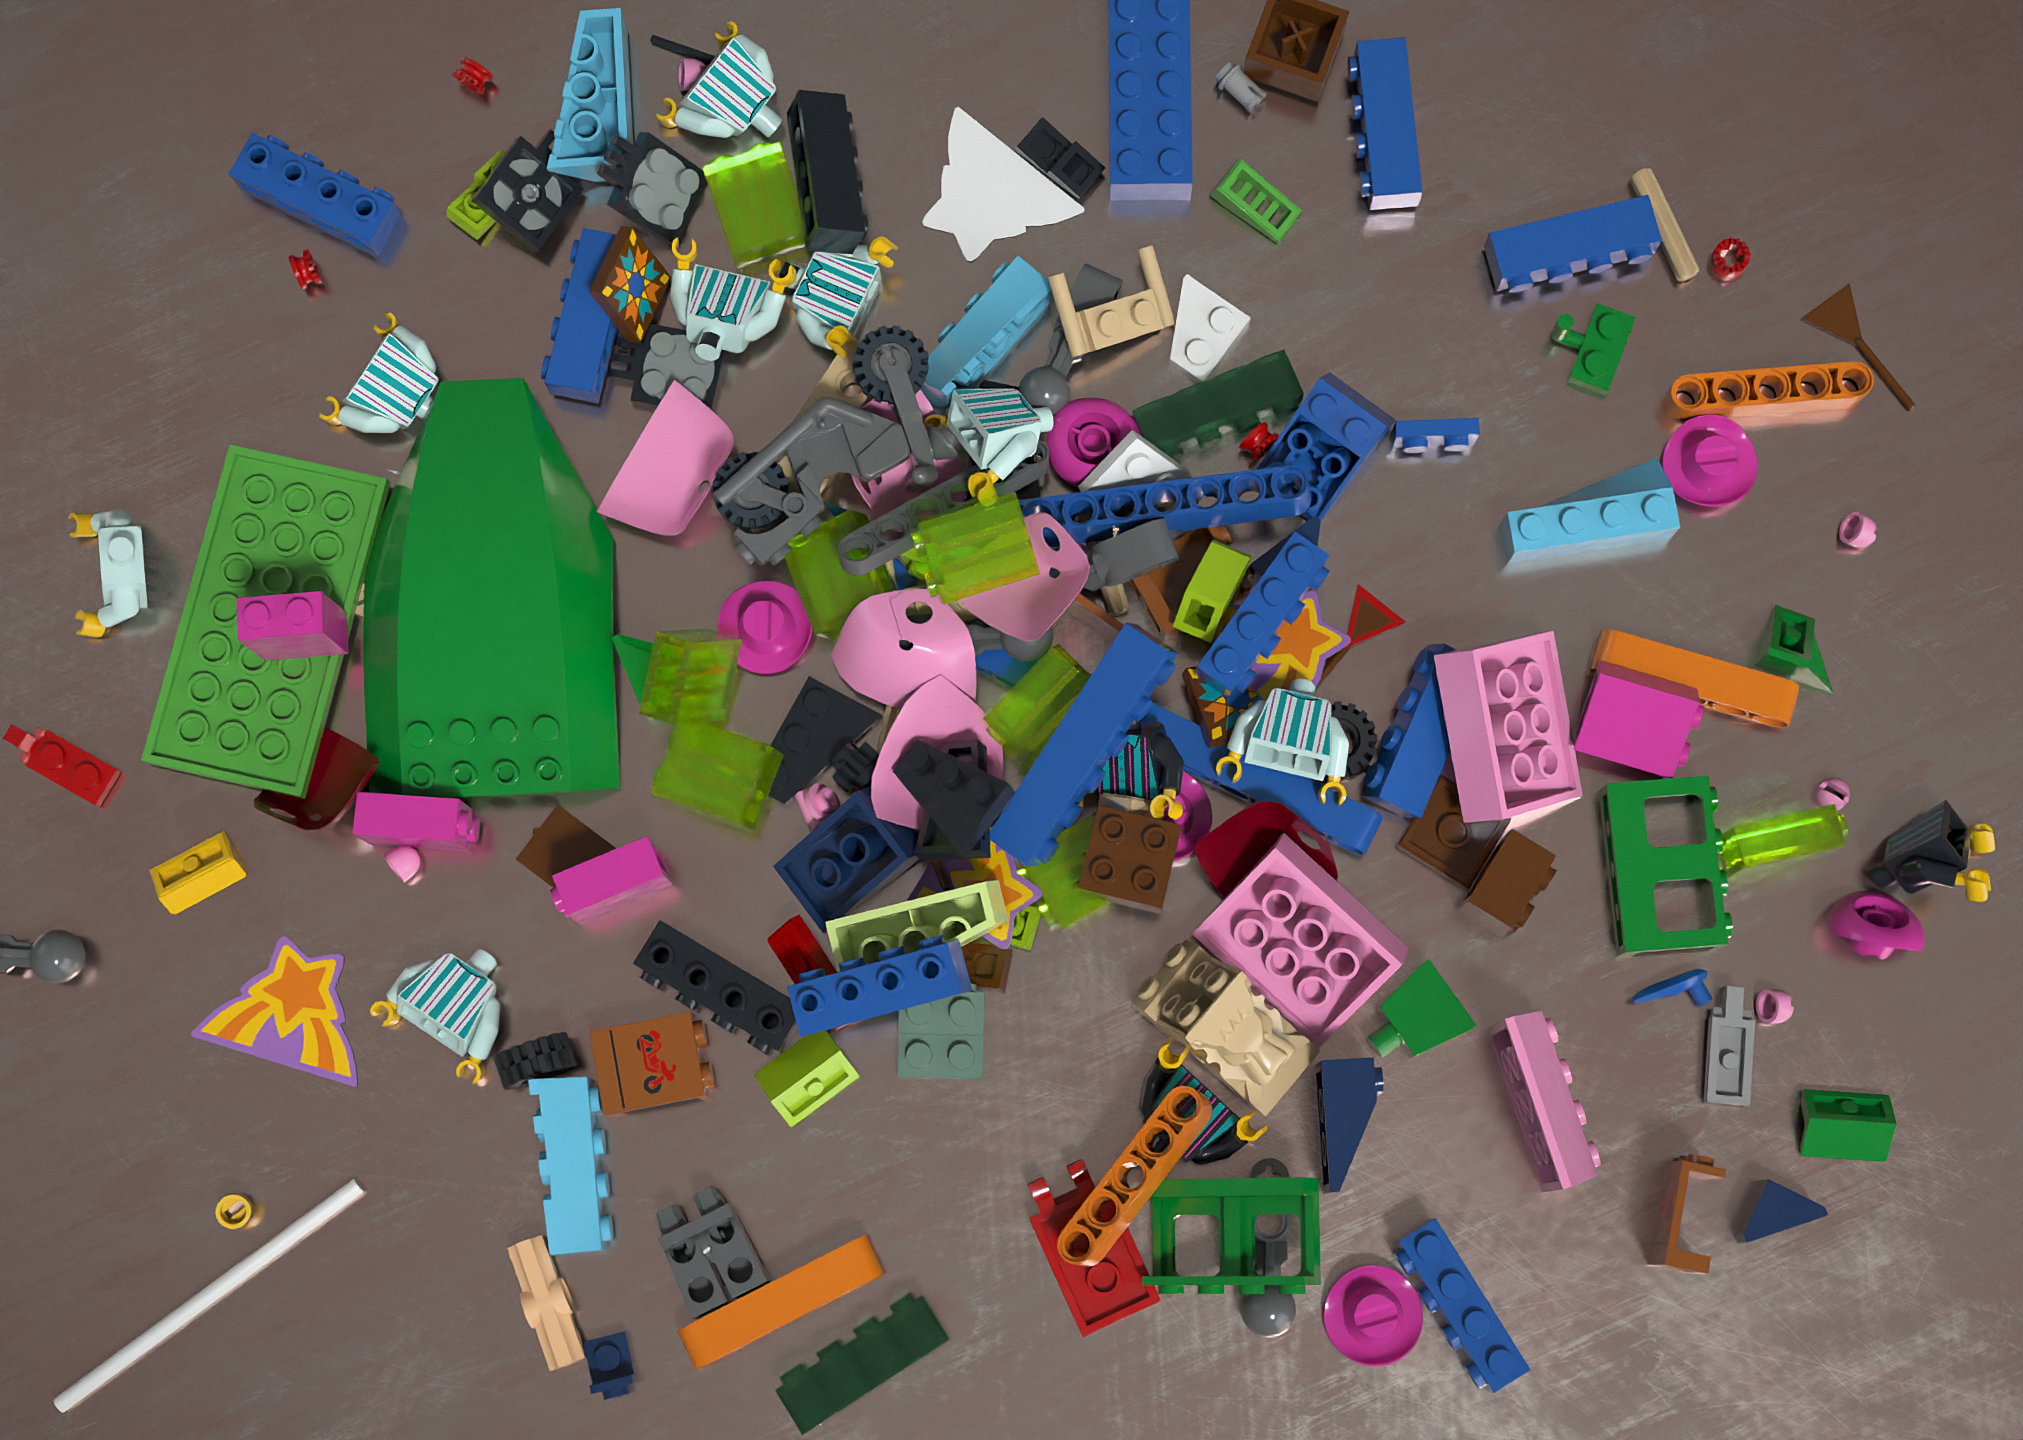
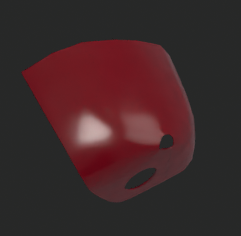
M324 727L305 799L262 790L254 799L253 805L257 810L303 830L324 829L335 824L347 814L356 802L357 793L363 792L375 773L380 760L357 743ZM269 809L279 810L292 815L294 818L279 815L277 813L272 812ZM316 814L321 815V819L318 821L310 817Z
M1258 802L1244 808L1196 842L1195 854L1200 866L1223 897L1234 888L1254 864L1277 842L1280 835L1284 833L1336 881L1338 879V870L1329 843L1308 823L1278 802ZM1299 831H1304L1311 835L1319 844L1320 849H1314L1307 845L1301 839Z

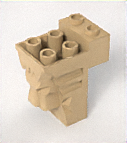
M1185 939L1182 944L1179 943L1168 951L1163 960L1165 964L1155 976L1148 977L1140 984L1136 991L1137 997L1131 1005L1164 1035L1173 1038L1174 1041L1181 1044L1184 1048L1187 1047L1189 1052L1250 1108L1266 1117L1319 1054L1320 1050L1285 1020L1275 1007L1265 1003V997L1261 993L1251 989L1252 984L1242 971L1211 957L1199 945Z

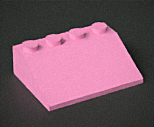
M1554 631L1434 655L1436 676L1439 682L1444 719L1451 749V759L1454 766L1464 823L1503 820L1583 796Z
M1285 833L1254 864L1192 933L1221 962L1242 971L1251 982V989L1261 993L1265 997L1264 1001L1267 1004L1275 1007L1285 1020L1301 1035L1308 1038L1317 1048L1403 965L1410 949Z
M1542 1010L1512 1016L1489 1027L1487 1030L1542 1192L1566 1189L1599 1176L1596 1167L1601 1165L1599 1153L1594 1142H1587L1581 1125L1587 1123L1586 1116L1578 1099L1572 1100L1567 1085L1572 1083V1076L1564 1058L1558 1059L1553 1044L1558 1042V1035L1550 1017L1545 1019Z

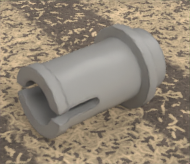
M1230 61L1215 77V80L1219 83L1218 88L1220 90L1225 88L1250 113L1262 102L1267 93L1241 71L1243 66L1240 63L1235 65Z

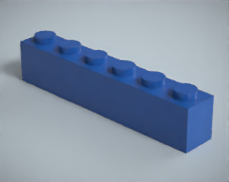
M1125 623L990 830V840L1025 866L1040 865L1041 862L1045 864L1052 858L1059 846V842L1056 841L1057 837L1064 827H1071L1081 814L1082 807L1079 806L1080 802L1087 792L1092 793L1104 779L1106 772L1102 770L1111 756L1116 757L1127 744L1129 736L1126 735V732L1134 720L1140 721L1150 709L1152 700L1149 697L1158 684L1164 685L1176 668V664L1173 661L1178 652L1139 625Z

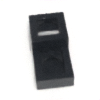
M1043 117L1014 149L1038 171L1078 199L1106 168L1077 141L1072 144Z

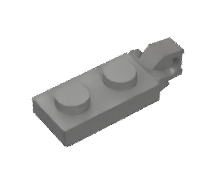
M1723 986L1720 1007H1712L1711 1017H1709L1704 1103L1750 1106L1755 1020H1752V1010L1743 1009L1744 987Z

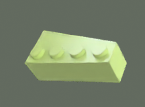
M993 880L838 918L825 923L838 973L840 972L839 963L861 957L864 958L865 965L880 961L879 952L901 946L904 947L905 954L919 951V941L944 935L946 943L959 940L962 947L1009 920L999 880Z

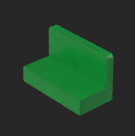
M1803 1089L1800 1101L1805 1121L1800 1144L1802 1156L1877 1162L1887 1160L1897 1125L1889 1095Z

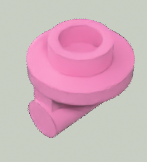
M815 783L795 795L810 833L839 808L837 794L831 788L821 783Z

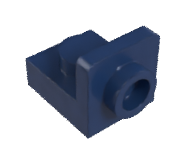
M624 1331L583 1342L592 1385L589 1386L591 1394L602 1392L604 1400L629 1394L628 1385L639 1381L628 1332Z

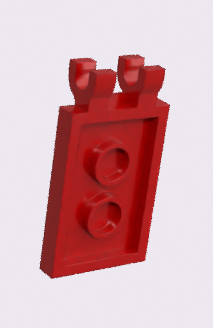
M1081 1158L1066 1165L1076 1186L1071 1191L1053 1198L1043 1177L1027 1184L1040 1212L1030 1216L1029 1220L1081 1335L1085 1337L1160 1302L1161 1299L1154 1285H1142V1276L1150 1275L1128 1227L1097 1265L1083 1267L1065 1261L1059 1254L1057 1243L1060 1233L1096 1187ZM1113 1200L1107 1201L1101 1208L1100 1215L1104 1223L1111 1221L1116 1214L1117 1208ZM1086 1234L1078 1237L1074 1243L1075 1254L1078 1257L1084 1256L1089 1250L1090 1242Z

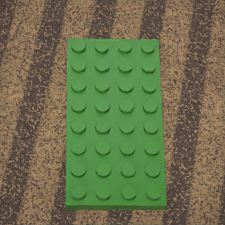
M229 444L141 758L142 762L305 799L344 654L264 660L238 641L236 598L322 591L347 613L349 639L365 578L367 563L391 483L387 478Z

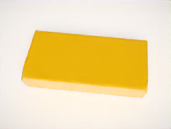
M225 831L149 870L158 899L171 914H177L246 876L245 869Z

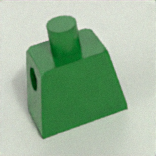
M1428 959L1376 1009L1385 1024L1367 1036V1040L1381 1058L1400 1045L1406 1054L1413 1058L1470 1031L1477 1025L1430 959Z

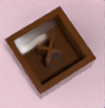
M1267 0L1245 57L1243 72L1250 79L1319 102L1345 33L1350 11L1318 0Z
M1098 805L1078 885V894L1161 914L1182 825Z
M1511 829L1497 844L1457 911L1499 937H1502L1510 930L1516 932L1519 927L1522 928L1535 908V906L1529 903L1532 896L1537 897L1541 891L1544 892L1557 870L1552 868L1551 864L1556 855L1514 829Z

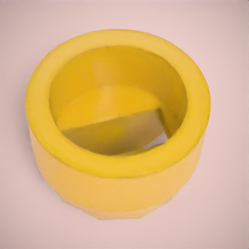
M241 1193L225 1195L216 1207L218 1222L229 1229L242 1227L247 1223L252 1214L250 1200ZM240 1200L245 1206L228 1218L224 1212Z

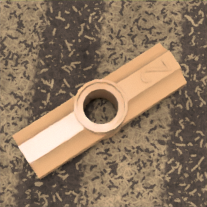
M540 1235L508 1247L509 1257L522 1292H520L522 1308L531 1328L536 1329L549 1370L553 1371L586 1358L585 1349L572 1316L574 1306L570 1292L564 1279L558 1276L552 1256L549 1254V1247L545 1236Z

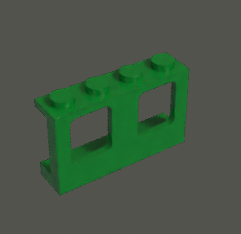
M1709 776L1607 783L1600 789L1618 956L1636 955L1640 952L1705 947L1719 949L1728 945V938L1732 937L1733 924L1731 914L1724 912L1723 895H1727L1728 881L1725 870H1719L1718 854L1723 851V838L1720 828H1715L1713 812L1718 810V795L1714 786L1710 787ZM1693 795L1699 844L1667 847L1651 846L1647 840L1644 801L1648 798ZM1703 879L1708 929L1661 931L1657 926L1653 893L1655 883Z
M1319 1178L1164 1179L1150 1197L1152 1198L1153 1276H1142V1285H1158V1294H1184V1285H1198V1294H1224V1285H1238V1294H1265L1264 1285H1279V1294H1306L1305 1285H1321ZM1295 1214L1300 1220L1301 1270L1297 1275L1261 1276L1256 1272L1255 1219L1258 1215ZM1180 1215H1215L1218 1218L1220 1270L1215 1276H1181L1177 1273L1175 1221Z

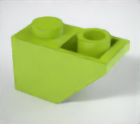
M1213 540L1185 591L1173 627L1211 643L1226 627L1252 556Z

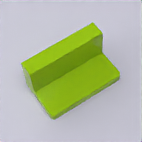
M826 1030L806 1035L754 1074L755 1079L770 1102L790 1127H793L860 1077Z

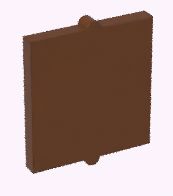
M557 804L540 828L533 829L532 833L534 836L520 852L516 860L554 888L556 885L552 875L616 848Z

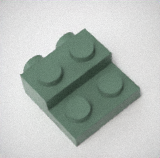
M971 984L972 991L899 1010L897 1077L983 1080L985 992H976L977 985Z

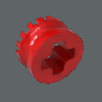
M463 57L460 61L461 69H455L452 76L461 85L467 83L465 86L467 89L471 86L470 90L472 92L482 95L486 90L484 83H490L494 77L478 62L468 57Z
M1730 237L1729 239H1723V241L1717 244L1711 255L1710 264L1712 270L1722 278L1732 279L1738 277L1744 272L1750 262L1751 253H1749V246L1747 247L1744 241L1741 242L1738 238ZM1728 250L1734 251L1735 259L1740 260V262H1735L1731 268L1728 265L1725 266L1726 259L1720 257L1725 255Z
M308 249L303 250V254L300 257H296L294 254L288 256L293 273L302 290L307 289L310 282L322 283L319 270L314 268L316 263H312L314 259Z
M1266 422L1258 425L1239 445V449L1242 452L1245 450L1250 452V460L1252 462L1264 456L1262 451L1267 453L1269 450L1266 447L1271 448L1279 437L1277 433L1271 434L1268 431L1269 425Z

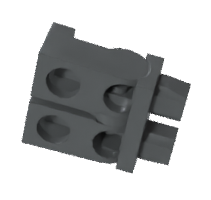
M713 1186L692 1196L701 1217L689 1223L686 1222L678 1204L656 1214L659 1229L663 1235L657 1239L664 1250L692 1319H699L731 1303L732 1300L728 1291L732 1299H739L772 1282L765 1267L762 1266L733 1205L726 1204ZM714 1262L716 1263V1265H717V1267H718V1269H719V1272H720V1274H721V1276H722V1278H723V1280H724V1282H725V1284H726V1287L723 1286V1283H722V1281H721V1279H720V1277H719V1275H718V1273H717V1271H716V1268H715V1266H714V1264H713Z

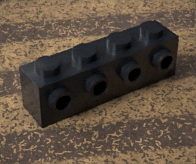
M798 90L786 114L806 251L853 254L861 239H864L867 235L868 218L866 214H863L861 206L863 184L861 180L857 179L856 164L858 151L857 147L852 145L851 139L852 113L847 111L845 94Z
M659 920L633 962L634 965L642 969L639 978L659 990L664 983L677 990L678 993L674 999L695 1012L702 1005L714 1013L710 1021L730 1033H733L736 1027L750 1034L747 1043L769 1055L772 1048L782 1054L798 1028L788 996Z

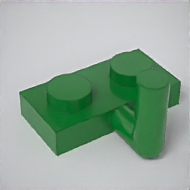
M1597 303L1586 332L1582 334L1571 330L1574 324L1571 315H1560L1551 330V338L1556 342L1579 350L1567 382L1606 396L1636 317Z

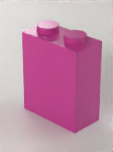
M322 591L236 598L238 641L266 661L349 654L347 613Z
M1599 661L1574 734V750L1667 778H1673L1677 766L1684 767L1691 746L1690 743L1686 742L1690 728L1697 729L1703 716L1704 705L1699 704L1698 689Z
M358 792L353 835L372 846L399 847L403 845L416 849L471 852L472 842H477L479 837L480 820L479 817H474L475 811L460 799Z
M646 836L552 875L556 887L550 889L559 913L563 912L566 918L570 916L579 924H582L674 886L659 847Z

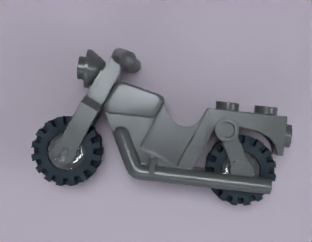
M895 325L892 328L881 326L874 332L870 331L858 344L852 365L857 386L862 388V392L867 397L871 396L874 398V401L878 403L888 402V405L891 404L898 423L836 398L822 397L760 452L738 453L737 456L728 458L722 467H719L713 481L715 506L727 522H731L738 527L734 532V537L738 542L733 547L749 565L756 560L761 566L765 565L768 561L775 566L793 550L788 545L799 533L804 538L808 537L824 522L819 517L825 510L820 495V487L823 480L830 474L839 472L849 473L859 477L862 482H870L904 463L910 455L916 468L912 471L911 478L906 482V489L910 493H917L933 485L938 477V471L933 459H953L959 456L955 450L959 442L944 425L937 429L930 424L927 427V431L925 429L921 410L915 395L926 380L929 370V356L923 347L924 343L920 338L917 339L913 335L914 332L909 329L907 331L900 329L901 326ZM786 455L801 494L796 492L788 494L787 477L782 467L777 464ZM781 514L785 518L783 523L761 534H747L739 529L749 528V530H754L759 527L764 528L774 520H777Z

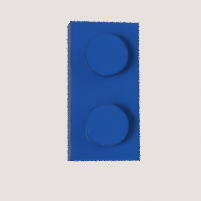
M1479 418L1395 421L1391 431L1392 448H1403V451L1406 453L1424 452L1428 450V446H1444L1446 451L1466 450L1469 448V445L1475 444L1480 434Z

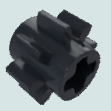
M852 741L849 742L838 752L830 764L837 770L832 776L833 780L847 793L853 787L858 790L870 787L879 753L866 741L859 748Z

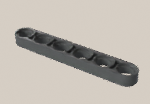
M1040 439L1038 440L1037 449L1034 454L1042 458L1039 462L1034 464L1021 462L1013 469L1006 480L993 484L996 490V498L987 506L980 505L977 495L965 502L955 501L951 498L958 491L970 492L968 480L971 475L979 472L987 473L990 468L980 469L976 464L846 535L838 544L839 564L842 570L852 575L869 573L1041 478L1049 469V448L1047 444ZM924 510H933L939 514L938 517L931 521H923L917 518V514ZM889 529H898L904 533L901 538L896 540H887L882 537V534ZM855 548H862L869 552L865 558L860 560H853L846 556L850 550Z

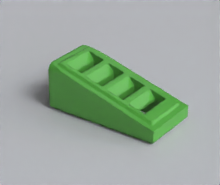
M1241 158L1228 169L1209 194L1225 208L1276 243L1302 212L1297 205ZM1239 179L1244 184L1235 194L1231 187ZM1253 189L1257 194L1247 204L1243 199ZM1266 198L1271 203L1260 215L1256 209ZM1279 207L1284 213L1273 226L1268 220Z

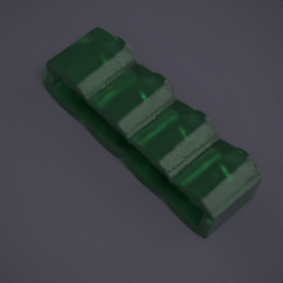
M1281 350L1261 357L1247 365L1226 371L1210 380L1184 388L1171 396L1149 402L1133 410L1132 417L1141 432V436L1176 461L1185 455L1183 450L1189 447L1199 445L1200 449H1205L1222 441V434L1237 429V432L1242 434L1255 429L1261 424L1260 419L1275 414L1276 418H1282L1294 413L1299 408L1297 404L1303 400L1304 392L1286 351Z
M910 1292L889 1306L893 1314L883 1321L878 1322L875 1316L871 1317L853 1329L857 1337L842 1346L837 1339L816 1353L820 1361L807 1370L800 1363L779 1377L783 1385L775 1391L802 1435L951 1339L924 1295L915 1299Z

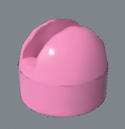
M691 58L680 59L678 67L680 91H689L707 68L702 61Z
M1852 512L1845 517L1840 526V539L1842 542L1853 547H1867L1875 541L1876 523L1862 513Z
M1826 778L1814 790L1816 805L1826 812L1839 811L1850 800L1849 786L1839 778ZM1828 785L1832 789L1841 793L1843 795V800H1841L1836 795L1824 790L1825 787Z
M401 845L393 848L383 856L402 882H406L414 876L420 867L419 855L410 846Z
M1765 989L1761 991L1756 999V1012L1759 1019L1764 1023H1782L1787 1021L1794 1012V1007L1791 1006V996L1779 989ZM1773 1005H1776V1011H1775V1012H1774V1009H1773Z

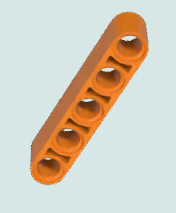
M1856 361L1687 374L1680 376L1674 381L1664 397L1663 406L1665 412L1677 421H1688L1694 417L1706 414L1732 418L1847 409L1856 406L1870 392L1874 385V376L1867 365ZM1842 378L1854 380L1858 386V392L1847 390L1843 386ZM1809 381L1814 384L1817 389V395L1805 393L1802 390L1801 382ZM1766 384L1771 386L1776 392V398L1770 399L1763 396L1759 385ZM1718 388L1730 389L1734 393L1736 400L1734 402L1723 400L1719 396ZM1677 392H1689L1693 396L1695 404L1685 405L1681 403L1677 397Z
M1611 629L1600 631L1590 667V672L1595 674L1599 661H1603L1696 688L1699 694V704L1704 705L1706 708L1780 728L1790 727L1800 689L1798 683L1782 677Z
M1189 1086L1175 1087L1166 1095L1060 1233L1057 1248L1065 1261L1083 1267H1091L1097 1265L1105 1257L1208 1123L1212 1115V1106L1206 1095ZM1194 1097L1197 1103L1196 1111L1191 1117L1183 1119L1180 1114V1106L1186 1098ZM1167 1131L1170 1137V1144L1164 1152L1156 1153L1153 1147L1154 1139L1159 1133ZM1140 1166L1143 1171V1179L1137 1187L1130 1188L1127 1182V1175L1133 1167ZM1113 1200L1117 1208L1116 1214L1111 1221L1104 1223L1100 1215L1101 1208L1107 1201ZM1086 1234L1090 1242L1089 1250L1084 1256L1078 1257L1075 1254L1074 1243L1078 1237Z
M865 1234L679 1329L677 1333L695 1370H698L880 1277L885 1272Z

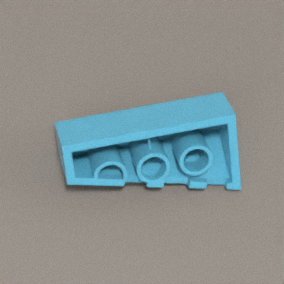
M621 8L582 10L579 13L570 56L571 65L568 79L564 84L563 103L559 120L557 119L555 141L552 154L549 155L548 171L593 182L606 181L597 174L600 165L615 169L614 166L604 160L607 150L616 152L621 156V152L610 145L613 136H619L633 145L628 31Z
M1019 256L1011 264L1004 262L995 271L991 278L993 284L984 294L978 292L970 299L964 309L966 312L965 316L957 325L951 322L942 331L938 338L940 344L930 355L928 354L929 370L921 391L927 400L945 415L947 414L945 409L951 403L953 390L977 388L1054 301L1049 280Z
M1657 458L1539 507L1507 512L1501 522L1508 563L1671 539L1680 528L1673 487Z
M589 1077L528 1080L530 1095L539 1094L540 1108H537L536 1115H533L535 1134H538L539 1141L545 1142L546 1151L540 1152L538 1159L539 1172L543 1185H550V1194H545L543 1197L549 1254L565 1255L607 1250V1241L613 1240V1223L611 1215L604 1214L603 1197H609L610 1186L607 1171L601 1172L600 1154L606 1153V1139L604 1129H597L596 1112L602 1111L599 1086H594L593 1079Z

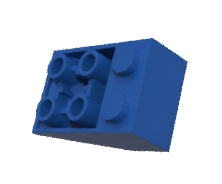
M1329 372L1318 379L1257 469L1287 465L1301 468L1307 475L1311 492V504L1301 515L1307 520L1316 515L1321 521L1376 450L1396 420ZM1289 486L1281 494L1293 496L1300 492L1301 488Z

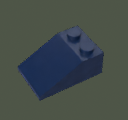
M870 786L853 794L773 867L823 933L827 931L825 922L846 917L919 859L913 855L919 834L914 828L876 818L871 800Z
M1374 1057L1321 1060L1315 1065L1323 1194L1340 1192L1376 1105L1377 1095L1383 1093V1072L1381 1067H1374Z

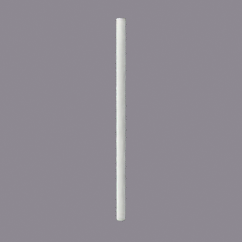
M353 1178L53 1399L55 1406L62 1413L67 1411L364 1192L363 1187Z

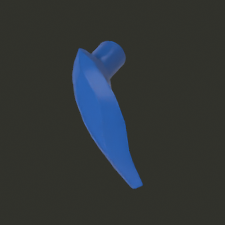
M1694 969L1657 982L1633 996L1632 1002L1639 1003L1664 996H1676L1688 989L1697 1006H1702L1713 999L1702 981L1707 977V971Z

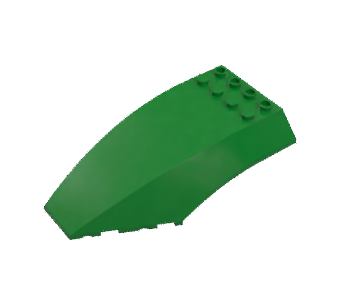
M524 378L440 382L380 519L365 571L363 671L367 750L380 760L378 768L369 781V793L446 798L573 792L620 787L614 643L611 638L614 636V537L597 512L591 496L583 486L577 471L556 438L545 414L538 406Z

